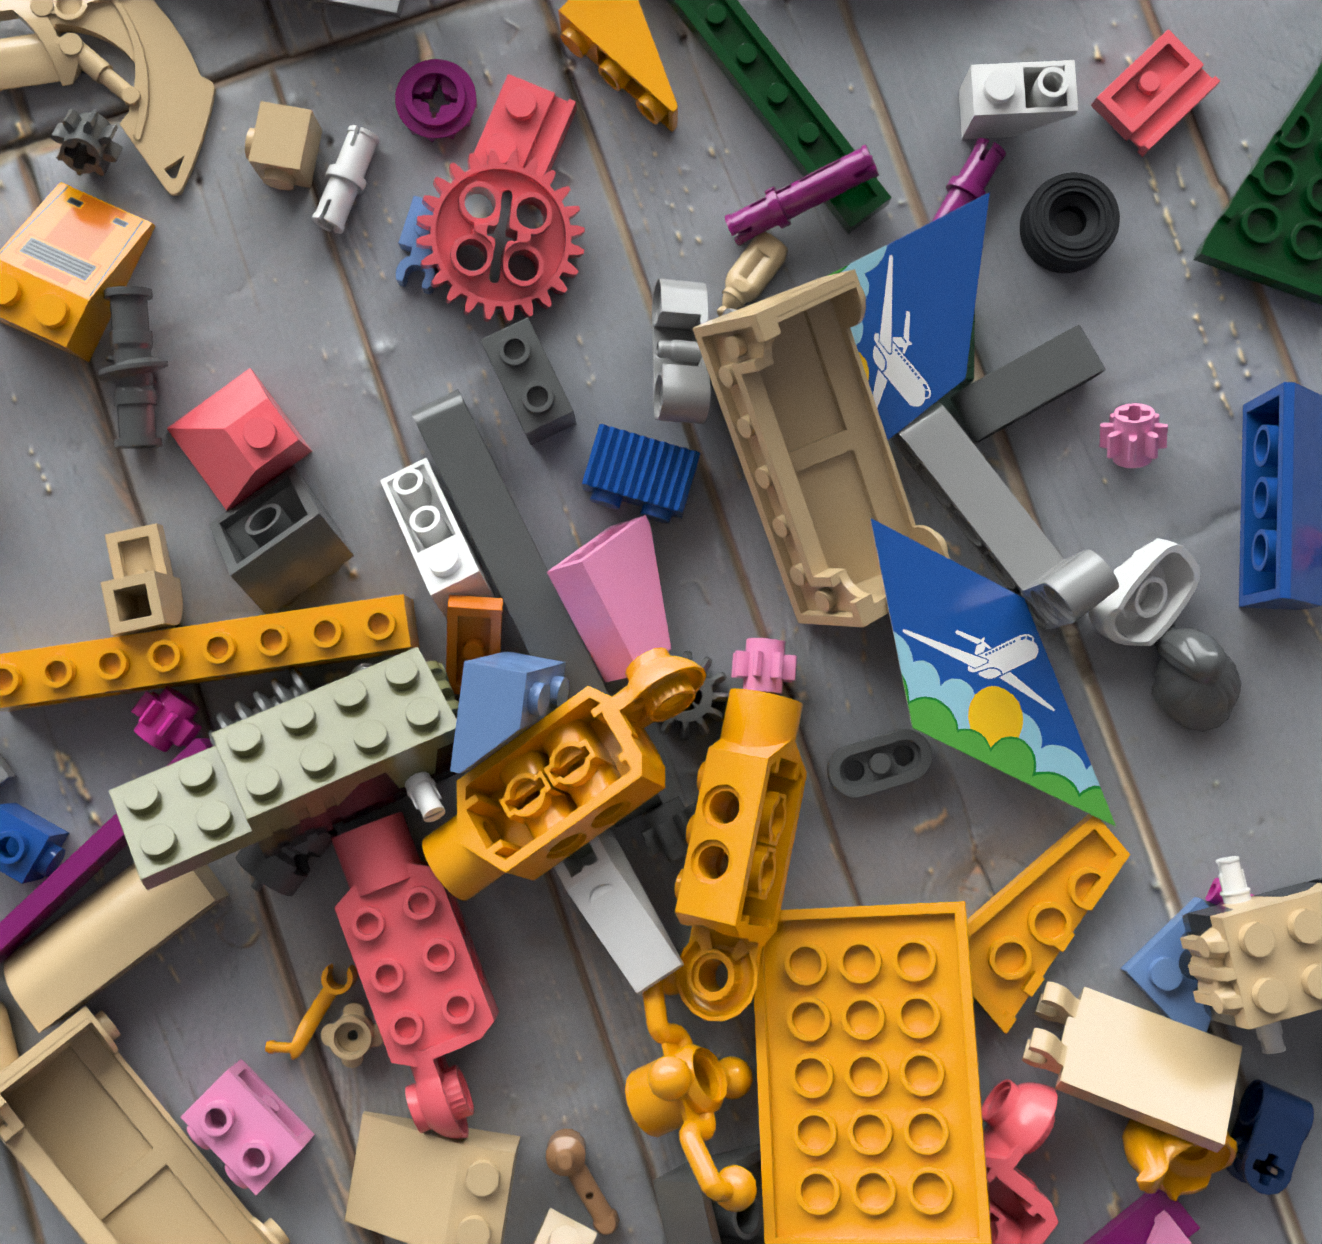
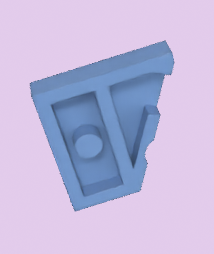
M1194 897L1120 969L1166 1018L1207 1032L1211 1018L1205 1012L1204 1005L1195 1002L1193 991L1198 986L1197 980L1185 977L1179 968V958L1185 950L1182 948L1180 937L1186 932L1182 915L1209 907L1203 899Z

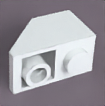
M1075 60L971 65L959 89L962 139L1013 137L1076 115L1078 112Z

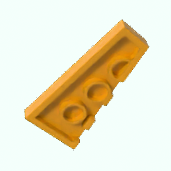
M1090 814L1086 815L967 919L973 998L1004 1034L1008 1033L1017 1020L1015 1016L1029 995L1033 997L1045 979L1043 975L1060 951L1064 952L1075 936L1073 934L1074 930L1087 911L1093 910L1131 855L1100 819Z

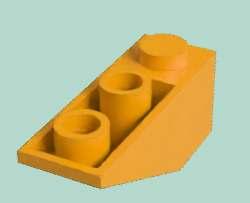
M567 0L558 10L561 28L560 37L566 47L577 57L583 58L586 55L599 67L598 72L603 80L614 90L620 91L623 88L636 100L638 110L647 120L655 125L661 122L673 132L677 128L678 105L639 0Z

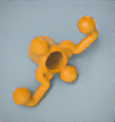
M675 971L642 993L648 1032L656 1043L661 1044L664 1056L631 1071L626 1079L625 1086L627 1105L638 1126L650 1136L658 1138L681 1128L679 1131V1141L701 1190L707 1197L717 1201L718 1205L727 1211L741 1212L754 1202L757 1194L756 1181L752 1173L738 1165L726 1166L718 1172L705 1142L710 1140L716 1131L714 1112L720 1109L724 1099H739L750 1091L753 1082L752 1070L748 1063L739 1057L728 1056L718 1060L716 1055L709 1049L693 1044L689 1033L684 1027L675 1023H668L664 994L668 996L679 994Z

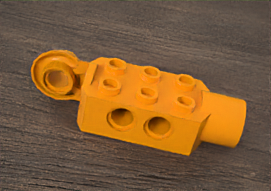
M660 647L649 650L629 664L625 671L629 683L611 697L590 686L585 687L456 781L457 814L422 840L425 858L441 884L456 898L467 901L505 873L535 881L665 789V765L644 728L653 722H663L673 718L689 707L695 699L697 691L704 684L706 678L704 668L687 658L671 656L666 648Z
M730 689L720 739L708 748L706 761L701 764L698 770L697 788L699 796L695 814L689 819L686 828L688 849L684 868L680 870L675 882L676 916L680 924L692 926L689 943L683 948L680 955L684 966L676 970V985L681 1000L689 1010L707 1021H726L738 1016L754 998L758 987L759 961L762 947L777 931L807 777V771L796 744L803 703L787 697L747 689ZM723 962L728 971V980L721 989L716 981V971Z

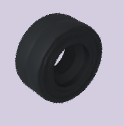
M1070 172L1050 178L1035 191L1022 212L1020 237L1025 251L1035 263L1052 272L1072 273L1088 268L1109 249L1116 238L1120 223L1117 201L1111 190L1103 182L1088 174ZM1063 211H1071L1077 214L1082 221L1081 233L1075 236L1063 234L1056 225L1057 214Z

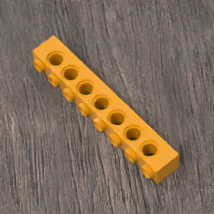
M400 594L0 654V711L11 712L164 689L166 686L172 688L286 671L291 667L300 669L394 655L418 647L420 650L414 602L408 596Z

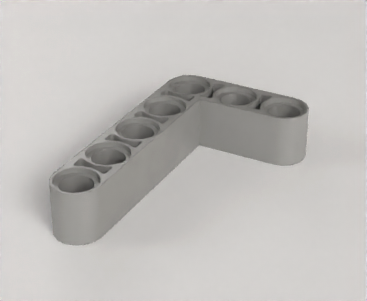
M939 401L935 402L891 438L903 457L1005 588L1025 598L1034 623L1042 630H1050L1075 623L1119 588L1118 579L1112 569L1092 550H1084L1063 559L952 415Z

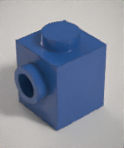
M16 802L0 804V872L22 884L43 879L44 876L49 877L64 858L65 849L62 848V845L69 832Z

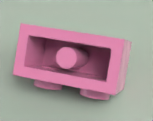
M242 1059L231 1066L180 1117L188 1125L187 1132L191 1139L205 1150L211 1149L225 1163L224 1169L228 1177L237 1186L243 1189L249 1188L255 1195L315 1135Z

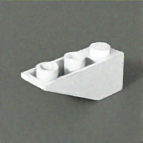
M427 458L380 480L427 589L445 618L447 619L449 595L496 598Z
M608 828L554 866L567 893L637 994L643 993L684 966L682 959L612 830Z

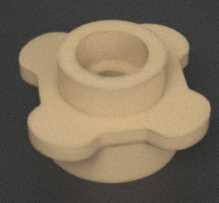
M357 1002L347 1004L343 1009V1015L335 1023L325 1025L321 1031L322 1042L326 1046H330L332 1052L341 1058L343 1065L349 1068L360 1066L364 1060V1054L370 1048L378 1047L383 1043L377 1024H373L365 1015L364 1006ZM355 1030L358 1033V1038L356 1040L350 1039L349 1031Z

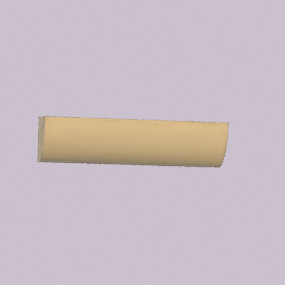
M132 863L8 956L4 961L3 968L6 983L19 1007L37 1032L40 1033L62 1022L228 897L229 893L207 864L150 890H146L140 880L135 863Z

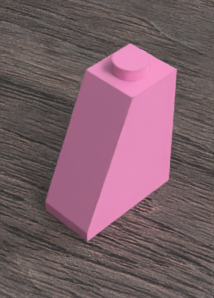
M646 515L608 527L547 571L605 683L627 678L625 675L626 668L641 654L660 647L666 648L668 652L671 650L651 526Z

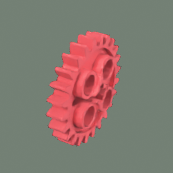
M491 149L486 165H481L475 154L471 153L468 156V171L464 172L454 162L449 165L451 183L436 176L433 185L441 195L440 198L430 195H424L422 204L433 212V215L417 216L416 225L430 231V234L417 238L416 247L430 249L432 254L426 256L420 265L423 269L437 267L439 272L431 281V286L435 288L447 283L451 288L445 302L450 304L458 297H463L466 299L464 314L467 316L476 305L483 306L485 322H489L495 309H501L505 322L510 323L513 319L514 308L517 307L520 308L526 318H531L533 316L532 302L534 300L547 310L552 305L548 290L559 295H563L568 290L559 278L560 275L574 278L578 273V270L567 260L568 258H580L584 254V249L572 244L571 239L582 236L585 228L578 225H570L569 221L578 214L580 207H564L562 201L571 189L569 186L554 191L550 185L554 180L556 172L551 170L543 177L536 175L538 159L533 158L524 169L518 166L517 151H512L507 164L500 163L496 150ZM510 192L512 199L505 234L507 237L512 238L513 241H508L501 255L499 280L496 283H492L489 279L496 242L495 238L487 236V234L494 233L498 225L502 193ZM473 194H481L490 200L493 206V213L486 218H476L467 211L465 200ZM523 205L537 207L543 216V225L536 229L524 227L517 218V209ZM466 245L475 246L483 253L485 264L476 271L464 269L457 260L456 252ZM516 255H523L529 258L535 267L534 278L528 281L516 279L509 271V259Z

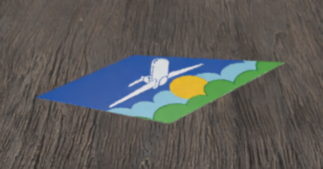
M990 192L829 274L833 275L855 269L860 286L865 293V316L861 323L850 328L887 440L892 438L966 378Z
M870 518L912 728L1116 827L1025 598Z

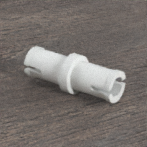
M357 125L349 126L336 163L330 164L327 168L325 178L328 182L316 212L311 218L316 225L331 232L332 226H334L333 231L337 234L343 233L344 225L356 196L363 194L367 182L364 176L374 151L380 143L379 137L366 128L361 127L358 135L359 128Z

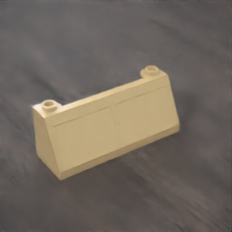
M855 269L818 278L707 321L692 329L798 623L864 628L889 613L870 518L949 559L950 557L947 543L938 532L928 526L915 524L850 328L861 323L866 311L865 293L860 286Z
M86 1006L0 1072V1139L85 1244L291 1243L284 1231L272 1218L262 1223L250 1214L118 1052V1047L114 1042L121 1034L103 1011L98 1012L94 1016Z

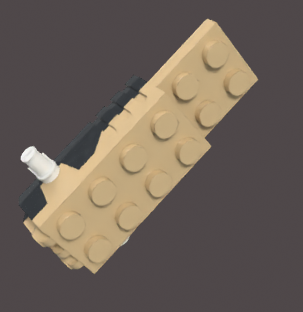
M1239 856L1219 858L1215 862L1220 874L1218 875L1222 889L1220 896H1222L1223 901L1216 906L1182 915L1186 932L1180 937L1182 948L1185 950L1180 955L1179 968L1185 977L1197 980L1198 986L1193 991L1195 1002L1204 1005L1205 1012L1213 1021L1248 1030L1255 1028L1258 1040L1261 1042L1262 1053H1281L1286 1051V1046L1282 1037L1283 1030L1280 1021L1322 1009V878L1251 896V889L1247 887L1244 871L1240 866Z

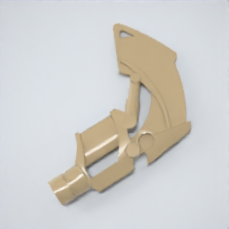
M0 0V21L20 19L35 33L0 39V90L61 82L62 86L73 85L81 72L84 71L95 82L103 84L127 104L129 112L121 121L120 126L167 192L172 196L181 195L191 176L203 145L212 113L216 88L212 81L201 76L181 35L154 0ZM63 32H71V33H66V34H64L63 36L60 37L61 33H63ZM75 33L102 39L126 54L135 63L134 87L113 70V66L86 45ZM182 161L177 177L171 178L166 171Z

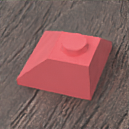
M251 368L167 428L227 511L312 452Z

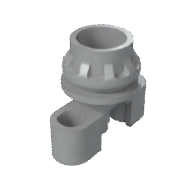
M659 278L655 283L652 298L653 411L655 420L704 424L706 422L710 406V386L713 385L692 329L710 321L708 320V294L705 283ZM727 308L722 316L737 309Z

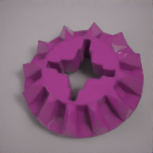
M429 59L415 64L404 73L396 88L395 105L399 118L413 135L418 134L426 137L432 143L437 138L448 137L454 139L457 132L464 127H470L475 108H478L476 90L470 76L457 64L443 59ZM438 84H440L445 100L452 103L441 105L439 113H436V118H433L430 106L424 100L433 99L435 91L438 90Z

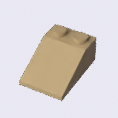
M364 1111L344 1221L408 1244H503L521 1136L468 1128V1138L453 1139L441 1136L433 1130L420 1133L411 1118Z

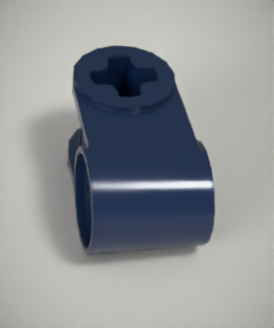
M1260 1079L1252 1081L1245 1089L1241 1098L1239 1114L1230 1135L1237 1142V1154L1241 1153L1244 1156L1241 1160L1236 1155L1232 1165L1226 1168L1229 1174L1240 1182L1247 1183L1248 1186L1261 1194L1273 1195L1283 1191L1291 1181L1292 1172L1301 1147L1312 1128L1314 1120L1312 1103ZM1256 1159L1261 1160L1259 1168L1253 1167ZM1272 1167L1277 1169V1175L1270 1172Z

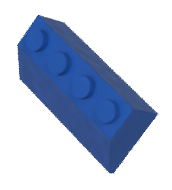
M1283 382L1243 405L1239 607L1304 610L1322 606V395L1295 382Z

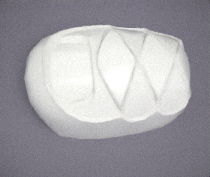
M1157 538L1153 542L1144 545L1141 549L1136 550L1132 557L1114 570V574L1119 582V588L1090 610L1089 618L1098 633L1112 642L1123 645L1152 646L1171 627L1189 602L1200 581V567L1194 557L1182 545Z

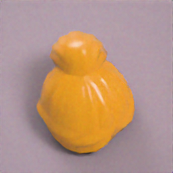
M1129 1119L1122 1135L1127 1162L1139 1174L1136 1178L1139 1189L1148 1194L1156 1193L1160 1189L1167 1194L1169 1199L1175 1202L1178 1196L1196 1194L1206 1189L1212 1173L1222 1171L1232 1165L1238 1150L1237 1142L1230 1136L1228 1131L1225 1145L1218 1153L1133 1119Z

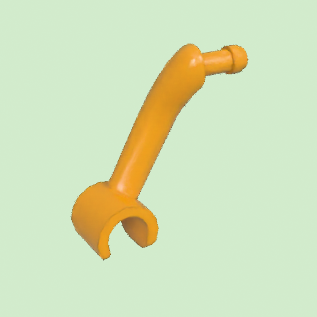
M333 963L329 964L321 975L323 988L301 1020L292 1043L269 1040L266 1042L265 1052L269 1054L289 1053L292 1060L298 1058L307 1047L335 997L345 993L356 983L358 978L356 967L352 964L347 970V983L341 985L334 981L332 976Z

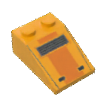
M60 182L0 250V322L89 362L111 318L110 300L104 299V290L109 287L127 286L156 226L147 220Z

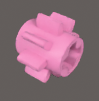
M1138 403L1125 404L1116 408L1114 413L1110 414L1109 423L1100 424L1099 447L1107 448V457L1109 459L1112 458L1113 462L1118 466L1124 468L1144 467L1150 464L1152 459L1158 458V449L1167 448L1168 424L1159 423L1160 415L1155 414L1154 409L1150 406Z
M768 638L746 639V650H736L733 653L731 677L743 678V689L782 695L783 682L792 683V681L796 680L797 656L785 655V641Z

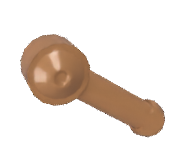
M564 1128L558 1130L550 1137L547 1143L546 1162L548 1167L559 1176H568L592 1217L593 1227L597 1232L602 1235L612 1234L618 1228L620 1219L617 1211L609 1206L585 1164L586 1144L584 1138L573 1129Z

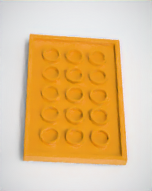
M966 902L781 910L777 931L762 947L759 961L758 987L754 995L764 1243L992 1244Z

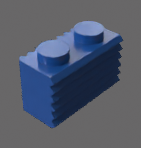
M599 424L582 481V487L584 491L592 493L590 501L596 504L620 509L621 502H626L642 507L640 515H646L647 519L661 523H670L672 516L683 518L698 467L700 452L636 433H630L626 430L609 427L605 424Z

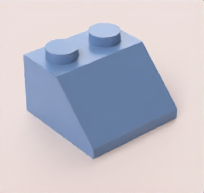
M509 651L464 661L450 772L461 774L475 768L565 703L569 693V680L567 677H564L566 662Z

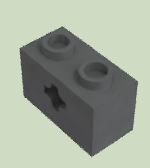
M528 317L481 339L489 361L530 445L577 424L570 402Z

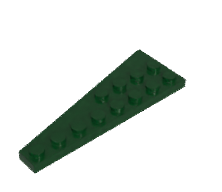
M1322 61L1198 247L1193 259L1322 305Z

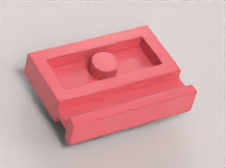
M1168 29L1097 96L1091 106L1126 141L1130 139L1139 148L1137 152L1143 157L1219 84L1220 80L1216 76L1211 78L1202 69L1204 64Z
M508 74L476 146L475 156L481 165H486L490 150L495 149L500 163L507 164L512 151H517L518 166L525 169L527 164L533 158L538 159L536 175L543 177L547 172L551 171L577 111L576 101L571 99L566 101L555 96V93Z

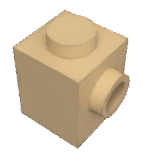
M260 101L255 128H250L246 135V158L263 182L270 187L287 191L293 190L294 185L311 188L322 128L312 110Z

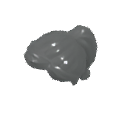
M1172 624L1165 634L1154 643L1161 659L1156 667L1154 674L1155 682L1152 686L1151 694L1166 711L1167 715L1181 726L1200 732L1218 728L1229 720L1241 692V680L1237 667L1213 637L1194 628H1176Z

